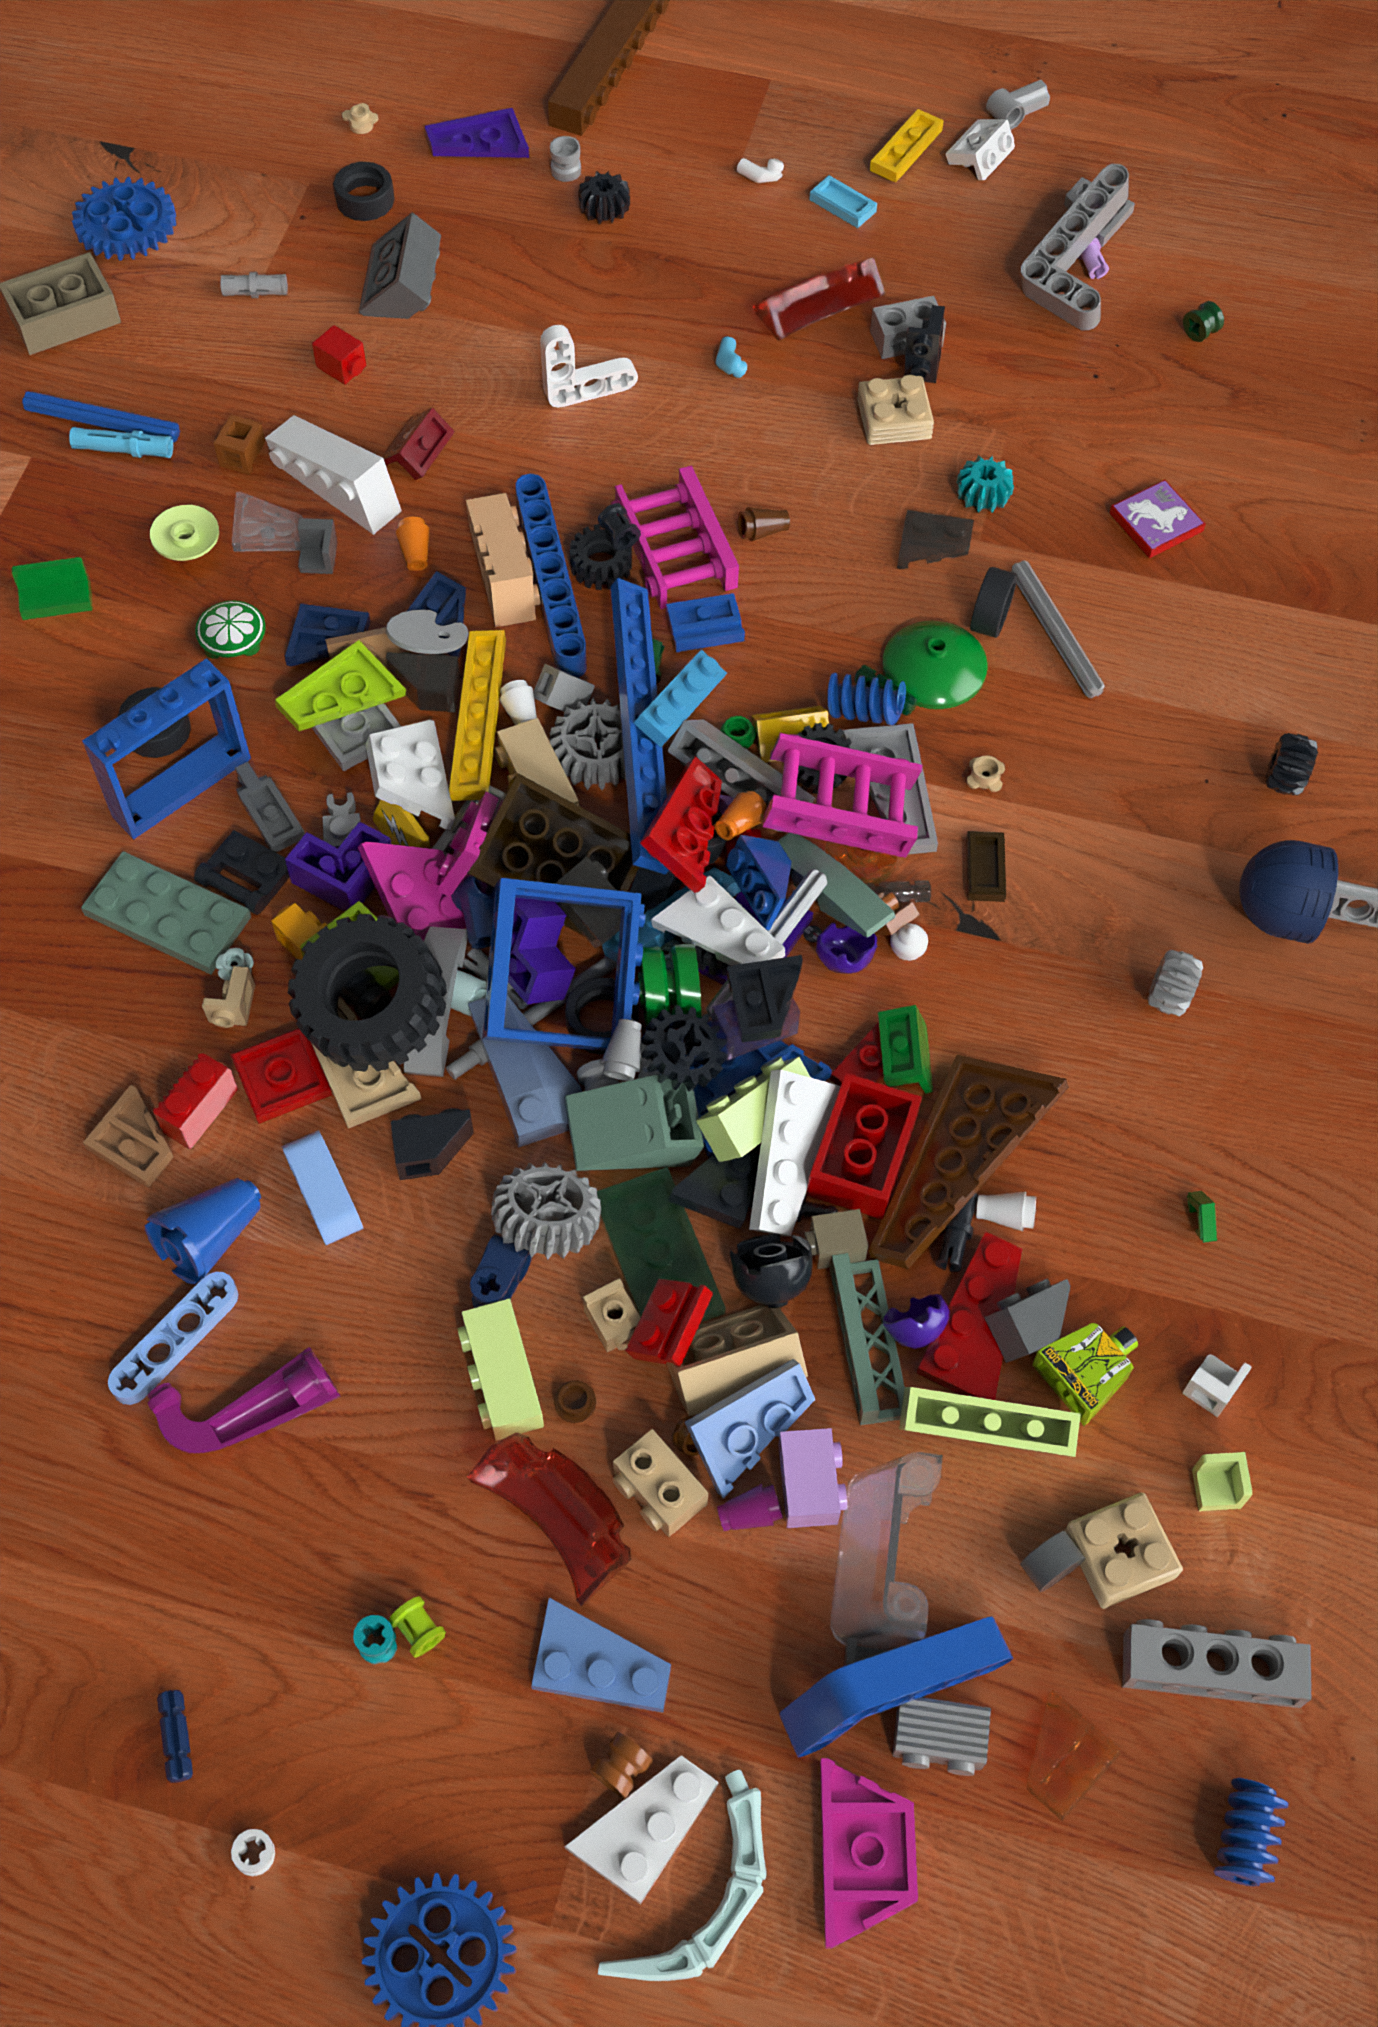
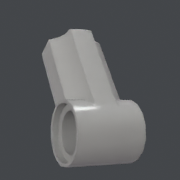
M1039 80L1012 92L1004 88L998 89L989 97L986 110L995 119H1007L1010 130L1014 129L1022 122L1025 115L1049 105L1050 95L1047 85L1042 80Z

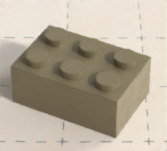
M90 252L0 283V292L7 312L29 355L121 323L113 293Z

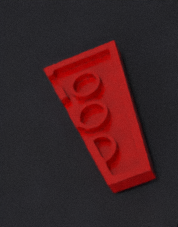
M696 756L684 767L640 842L652 857L659 860L695 894L706 885L707 877L703 875L704 867L709 864L711 853L707 851L708 841L714 835L715 827L712 825V817L718 810L722 780Z

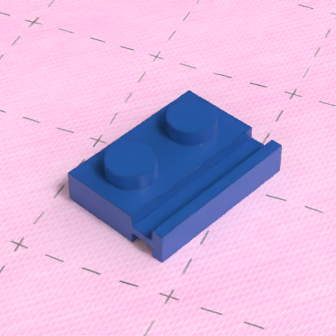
M734 593L666 604V614L672 638L675 642L676 652L745 641V631L742 628V620Z

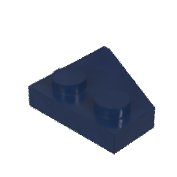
M436 571L407 611L432 610L437 613L435 623L440 626L453 623L463 624L466 587ZM439 636L443 639L448 638L447 636ZM461 648L446 654L458 660Z
M300 604L285 654L286 665L295 666L328 658L329 654L325 639L368 631L370 625L369 613Z

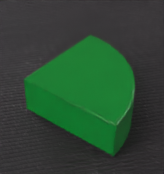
M1203 1191L1188 1192L1189 1212H1197L1198 1229H1195L1196 1234L1203 1243L1217 1241L1215 1202Z

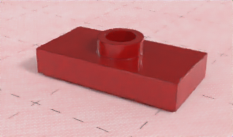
M879 1022L831 1073V1081L841 1086L846 1073L879 1083L884 1077Z

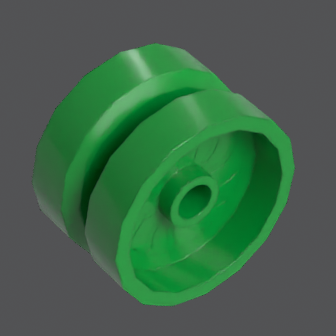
M694 943L673 945L670 951L671 969H666L664 952L659 946L643 948L638 982L640 984V1007H643L646 1027L652 1018L656 1019L663 1009L670 1013V1005H674V1007L680 1006L683 1014H687L690 1008L694 1007L696 1009V1017L702 1018L699 971Z

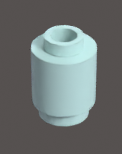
M457 969L451 1008L471 1016L468 1003L486 998V981Z

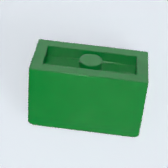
M75 557L13 566L11 568L12 576L18 588L19 612L23 620L93 610L91 583L82 558Z
M912 1005L878 1012L884 1082L889 1087L919 1082L925 1094L932 1093L933 1083L927 1025L917 1006Z

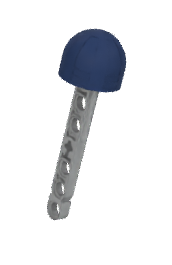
M1296 840L1276 842L1263 848L1253 856L1243 870L1239 885V895L1243 910L1256 927L1269 935L1311 944L1322 932L1328 917L1378 928V889L1338 880V858L1335 850L1331 847ZM1354 900H1364L1367 902L1365 906L1360 908L1348 906Z

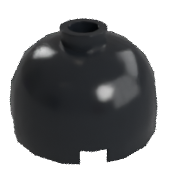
M780 1234L756 1236L737 1244L738 1252L735 1254L731 1250L729 1259L735 1284L742 1295L757 1303L764 1304L765 1307L780 1308L801 1294L806 1289L812 1275L813 1260L808 1240L792 1235L793 1242L780 1241Z

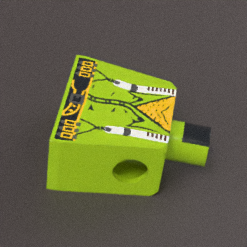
M1091 1323L1040 1349L1032 1366L1071 1412L1081 1414L1080 1422L1085 1426L1128 1379L1134 1367L1126 1355L1138 1347V1341L1134 1334L1124 1326L1108 1336L1098 1324Z

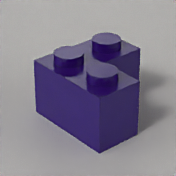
M360 821L338 848L306 832L285 858L291 883L345 912L358 901L363 903L375 888L358 850V846L364 842L391 844V839Z
M515 897L508 983L526 1004L565 1000L575 972V967L556 947L566 914L553 901Z

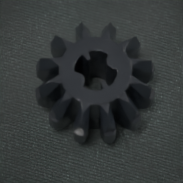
M596 171L594 177L585 176V181L580 184V189L578 190L581 213L587 215L588 221L597 219L599 224L603 221H609L613 224L614 218L623 219L624 213L629 211L630 206L628 182L622 180L621 174L611 176L609 171L606 174H600Z
M1291 733L1282 735L1279 742L1276 743L1268 764V771L1265 775L1267 787L1284 795L1290 794L1295 796L1301 794L1304 787L1308 785L1309 778L1316 764L1315 760L1318 754L1316 741L1298 733L1297 735Z

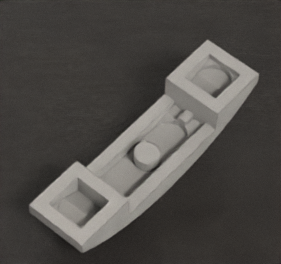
M430 927L426 934L424 943L439 963L443 971L441 976L446 982L447 993L445 996H441L446 1002V1009L443 1016L436 1017L437 1022L440 1024L434 1036L428 1034L424 1039L427 1046L420 1052L414 1049L407 1054L409 1060L404 1062V1072L406 1074L444 1076L450 1041L446 1036L457 968L463 967L468 939L466 929Z

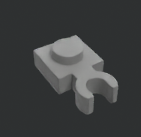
M352 792L347 793L348 800L341 806L335 804L333 794H328L326 799L331 816H323V838L325 842L336 848L342 844L358 822H361L360 814L354 813L356 804Z

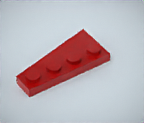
M985 1231L948 1306L949 1320L942 1334L934 1342L930 1343L917 1369V1374L959 1395L995 1400L1003 1355L985 1317L999 1310L996 1302L1015 1294L1022 1248Z

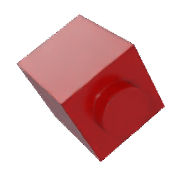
M335 325L330 327L312 343L316 367L344 385L355 376L361 374L363 369L367 367L363 342Z

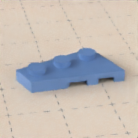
M794 1359L685 1421L717 1493L723 1499L734 1488L731 1484L746 1468L751 1470L761 1459L759 1454L775 1436L780 1437V1432H786L815 1400L800 1363Z
M549 1598L531 1685L532 1689L663 1713L671 1664Z

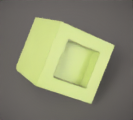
M1245 1452L1205 1454L1200 1457L1192 1469L1199 1511L1241 1509L1252 1496V1486Z

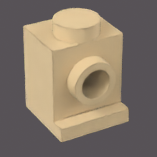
M619 1278L583 1297L584 1312L607 1352L618 1348V1350L626 1349L641 1318ZM619 1311L623 1314L619 1319L609 1318V1316Z

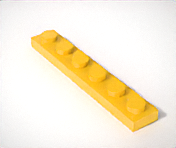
M504 630L469 631L449 787L451 801L480 800L485 792L489 793L506 646Z

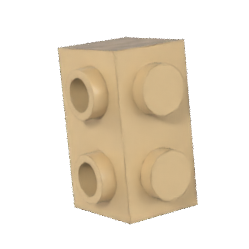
M653 1429L613 1461L615 1477L612 1480L615 1486L625 1498L629 1499L633 1496L643 1507L640 1514L654 1531H658L661 1528L670 1537L708 1505L707 1490Z

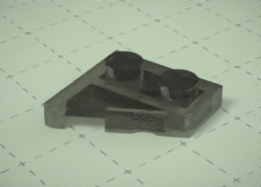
M907 510L897 569H906L909 562L926 559L927 564L941 561L946 557L956 558L968 555L974 520Z

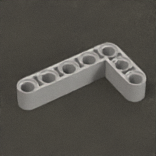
M1110 164L1103 168L1021 265L1023 294L1080 330H1091L1099 324L1101 320V297L1097 290L1066 271L1128 199L1129 172L1125 166Z

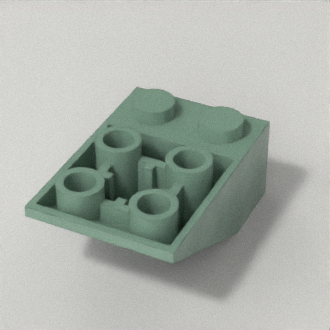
M652 1075L633 1081L566 1095L564 1099L576 1171L690 1166L704 1147L701 1129L696 1122L699 1117L694 1091L688 1092L685 1083H682L677 1090H673L672 1080L667 1078L663 1083H659L658 1078L660 1075Z

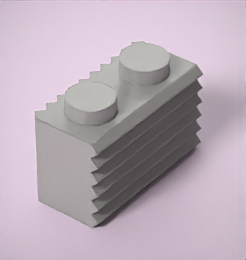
M923 1697L899 1705L896 1712L892 1756L902 1758V1765L911 1768L928 1769L929 1762L941 1765L946 1764L947 1772L973 1776L975 1770H982L987 1763L991 1708Z

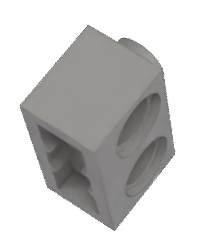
M934 296L873 308L870 333L882 359L906 354L907 330L909 327L922 328L923 319L930 318L932 305L938 306ZM944 319V326H943L942 347H943L944 335H945V328H946V321H945V319Z

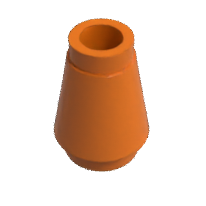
M415 516L400 520L395 533L407 563V568L412 571H419L428 566L430 529L425 524L424 519Z
M753 791L738 793L719 821L716 822L715 830L717 834L724 840H731L733 837L760 824L767 809L765 801L759 794Z

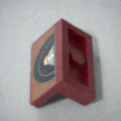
M432 407L409 419L382 458L386 466L397 461L414 480L420 479L430 468L455 431Z

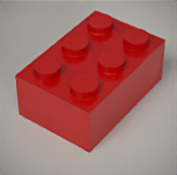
M846 1073L809 1175L807 1196L850 1210L860 1209L861 1213L882 1220L918 1116L922 1097Z

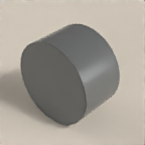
M1062 1531L1032 1551L1020 1563V1566L1039 1592H1043L1074 1571L1083 1563L1085 1557L1069 1535Z

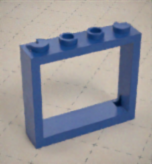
M207 658L82 740L111 816L133 840L233 772L235 767L251 759L230 682ZM206 701H209L218 735L125 798L113 764ZM113 748L115 752L107 757L105 753ZM232 749L238 753L230 757L226 752ZM135 814H137L140 818V820L136 823H134L133 816Z
M500 878L495 885L482 1039L606 1051L611 1038L504 1028L515 897L621 909L611 1030L612 1038L618 1025V1020H631L632 1005H637L639 1000L640 984L639 982H634L635 966H640L642 962L643 944L637 943L639 927H644L646 915H644V905L641 904V893Z

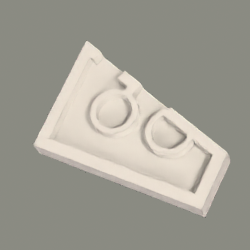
M710 875L706 879L705 887L698 893L696 892L695 894L692 890H689L651 919L653 928L662 932L667 930L681 937L682 942L686 944L694 943L695 946L697 945L716 954V959L730 966L778 959L785 956V947Z

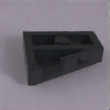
M749 1151L740 1158L722 1162L718 1161L715 1154L712 1155L673 1188L668 1201L740 1229L744 1223L755 1189L759 1155Z

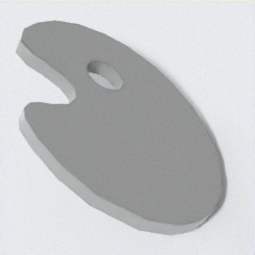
M432 610L402 612L392 617L386 627L387 637L395 645L405 650L423 654H444L455 651L466 643L469 634L466 625L462 623H453L446 626L437 625L435 623L437 613ZM439 636H447L448 638L443 639Z

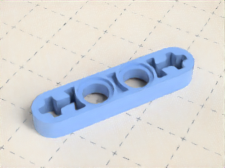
M213 1272L205 1276L109 1374L108 1386L117 1401L122 1404L132 1405L143 1400L234 1307L239 1294L235 1282L230 1275L224 1272ZM214 1287L217 1289L224 1287L227 1295L222 1299L219 1296L213 1297L210 1290ZM199 1300L202 1301L204 1306H208L210 1310V1313L208 1315H206L204 1309L199 1304H197ZM189 1313L199 1315L200 1323L196 1329L190 1332H183L178 1329V1322L182 1316ZM164 1343L170 1346V1354L164 1361L157 1363L148 1359L149 1350L154 1345ZM140 1360L147 1370L152 1372L150 1375L147 1376L144 1370H140L137 1365ZM125 1377L130 1380L134 1379L137 1383L136 1388L133 1390L127 1387L124 1388L121 1384L122 1379Z

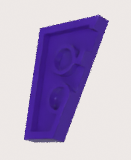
M513 108L424 126L425 136L433 156L529 158V147Z

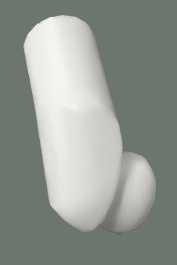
M743 158L737 165V172L755 183L774 182L782 177L781 171L784 168V164L778 159L771 158L768 160L767 167H760Z

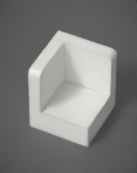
M1209 1354L1182 1393L1218 1418L1252 1366L1245 1362L1237 1372L1214 1355Z

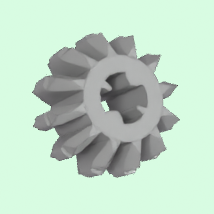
M1169 950L1161 959L1149 989V1005L1168 1015L1181 1016L1184 1014L1186 1009L1189 1008L1199 986L1198 983L1203 969L1202 961L1183 951Z

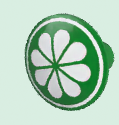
M224 601L211 606L202 613L195 627L198 643L204 649L207 657L212 659L255 655L260 650V642L266 631L265 620L261 612L253 605L242 601Z

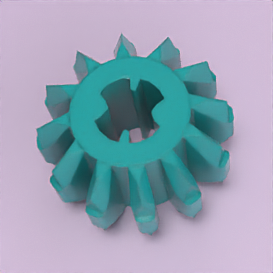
M978 455L974 462L966 461L957 477L958 499L964 500L966 508L975 506L978 513L985 508L993 513L996 507L1004 508L1008 499H1010V495L1013 494L1012 470L1006 468L1005 461L994 462L993 456L988 460H984Z

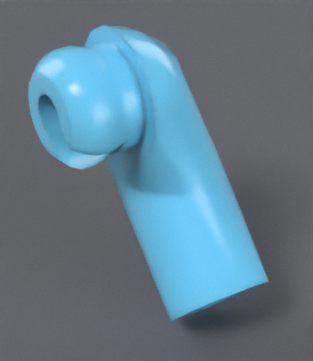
M728 336L723 337L718 349L716 365L728 375L733 374L735 378H741L747 371V364L741 360L738 354L734 353L737 344L736 340Z

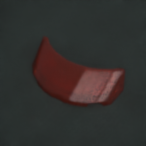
M873 257L847 264L787 287L753 304L755 314L779 341L826 317L880 298L885 295Z
M516 1432L492 1444L467 1476V1479L472 1484L499 1495L520 1509L545 1533L559 1552L569 1571L575 1590L576 1601L580 1606L588 1602L631 1560V1549L622 1542L619 1534L624 1524L613 1503L605 1492L590 1478L587 1472L555 1448H552L549 1452L542 1451L532 1443L529 1436Z

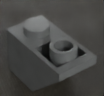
M1049 1278L1026 1288L1029 1296L1021 1299L1018 1292L996 1302L999 1310L985 1317L1006 1363L1029 1355L1060 1339L1071 1287L1067 1279L1051 1285Z

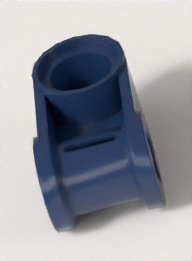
M497 1234L491 1237L485 1248L482 1260L471 1278L470 1288L473 1308L506 1299L511 1300L531 1264L532 1258L529 1250L523 1249L516 1252L514 1243H503V1237Z

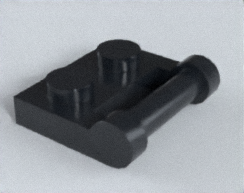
M235 830L230 833L207 862H203L198 866L194 874L195 882L205 887L210 885L245 904V907L255 915L260 914L290 878L285 857ZM224 869L255 886L258 890L252 892L219 873Z

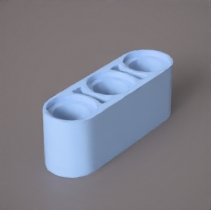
M315 1131L283 1145L282 1149L325 1245L362 1230L363 1225L320 1131Z

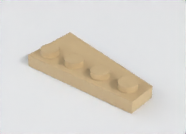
M339 996L338 1016L344 1020L358 1021L356 1015ZM311 1043L348 1129L421 1100L420 1092L412 1083H409L394 1061L388 1063L389 1068L386 1070L376 1071L371 1065H368L366 1072L354 1071L349 1065L341 1067L333 1063L328 1056L325 1057Z

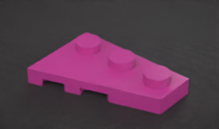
M485 792L478 804L473 801L470 802L461 821L467 824L465 828L459 827L449 846L455 849L453 855L449 853L446 855L437 872L443 876L437 891L451 897L475 863L481 851L479 847L485 840L487 834L485 831L492 820L499 798Z

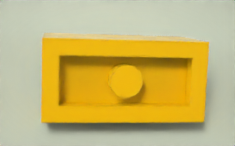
M822 706L751 715L752 725L758 735L760 759L765 763L777 761L770 759V755L780 733L797 735L809 725L812 728L815 723H822V727H826L829 724L828 711Z

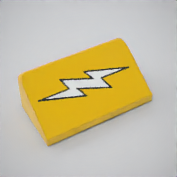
M380 800L373 815V822L382 834L390 837L391 844L430 849L429 837L412 813L405 811L399 805Z

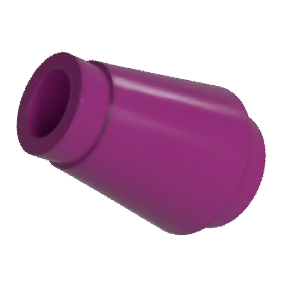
M760 1484L725 1502V1504L717 1506L724 1532L728 1530L774 1526L773 1521L783 1519L774 1485L763 1488V1485Z

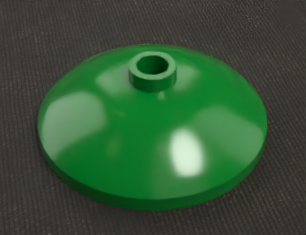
M930 620L910 624L900 629L891 637L884 650L882 669L884 677L891 679L896 685L899 686L901 681L905 682L906 691L917 698V706L928 709H947L964 704L980 691L986 679L988 662L982 645L970 632L952 623Z

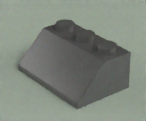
M413 212L372 245L359 313L363 316L409 319L418 311H424L431 302L432 296L430 293L432 283L436 277L435 266L440 255L441 234Z

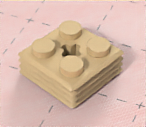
M906 375L903 378L884 380L875 378L870 381L859 382L857 400L869 445L932 438L934 419L922 376Z
M1138 1493L1072 1520L1064 1530L1085 1557L1080 1566L1100 1607L1103 1609L1172 1581L1183 1571V1567L1145 1493ZM1119 1542L1131 1548L1132 1551L1129 1554V1558H1127L1125 1553L1117 1554L1114 1549Z

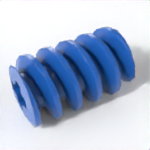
M833 672L828 683L827 700L832 718H840L844 715L847 720H853L857 716L859 721L867 722L870 717L873 723L880 724L884 718L887 725H895L898 722L906 699V684L904 681H901L898 689L894 690L893 681L887 679L884 688L881 689L879 679L876 677L873 678L870 687H866L865 676H859L856 685H852L850 674L845 675L842 684L838 681L837 673Z
M1234 1778L1231 1780V1783L1238 1792H1233L1228 1796V1803L1235 1810L1227 1811L1224 1816L1225 1823L1231 1828L1223 1830L1220 1836L1222 1842L1228 1847L1220 1848L1217 1851L1218 1860L1226 1866L1216 1867L1214 1874L1221 1879L1245 1886H1260V1883H1274L1275 1877L1263 1870V1865L1278 1864L1279 1859L1266 1851L1267 1846L1282 1844V1840L1272 1834L1270 1828L1285 1826L1286 1822L1273 1814L1274 1809L1288 1808L1289 1803L1277 1796V1792L1263 1783L1244 1778Z

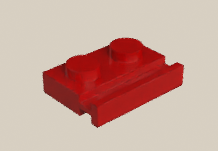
M658 1279L625 1351L636 1360L660 1364L669 1362L677 1367H681L713 1293L705 1285L700 1284L699 1287H695L687 1282Z

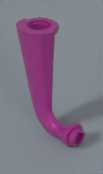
M308 1347L271 1376L208 1420L202 1422L191 1421L182 1414V1396L170 1383L157 1386L150 1391L147 1397L149 1399L148 1407L156 1415L159 1428L164 1438L171 1445L188 1453H205L225 1448L258 1435L341 1397L314 1352Z

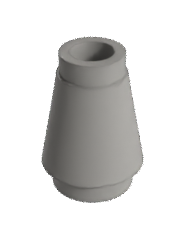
M628 1019L618 1020V1025L601 1061V1064L604 1065V1075L618 1080H634L635 1072L640 1071V1031L642 1027L640 1023Z

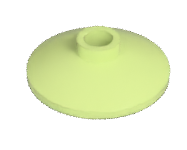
M195 505L175 506L162 512L154 520L150 529V539L154 549L160 555L177 561L192 560L203 556L214 547L219 538V526L214 515L205 508Z

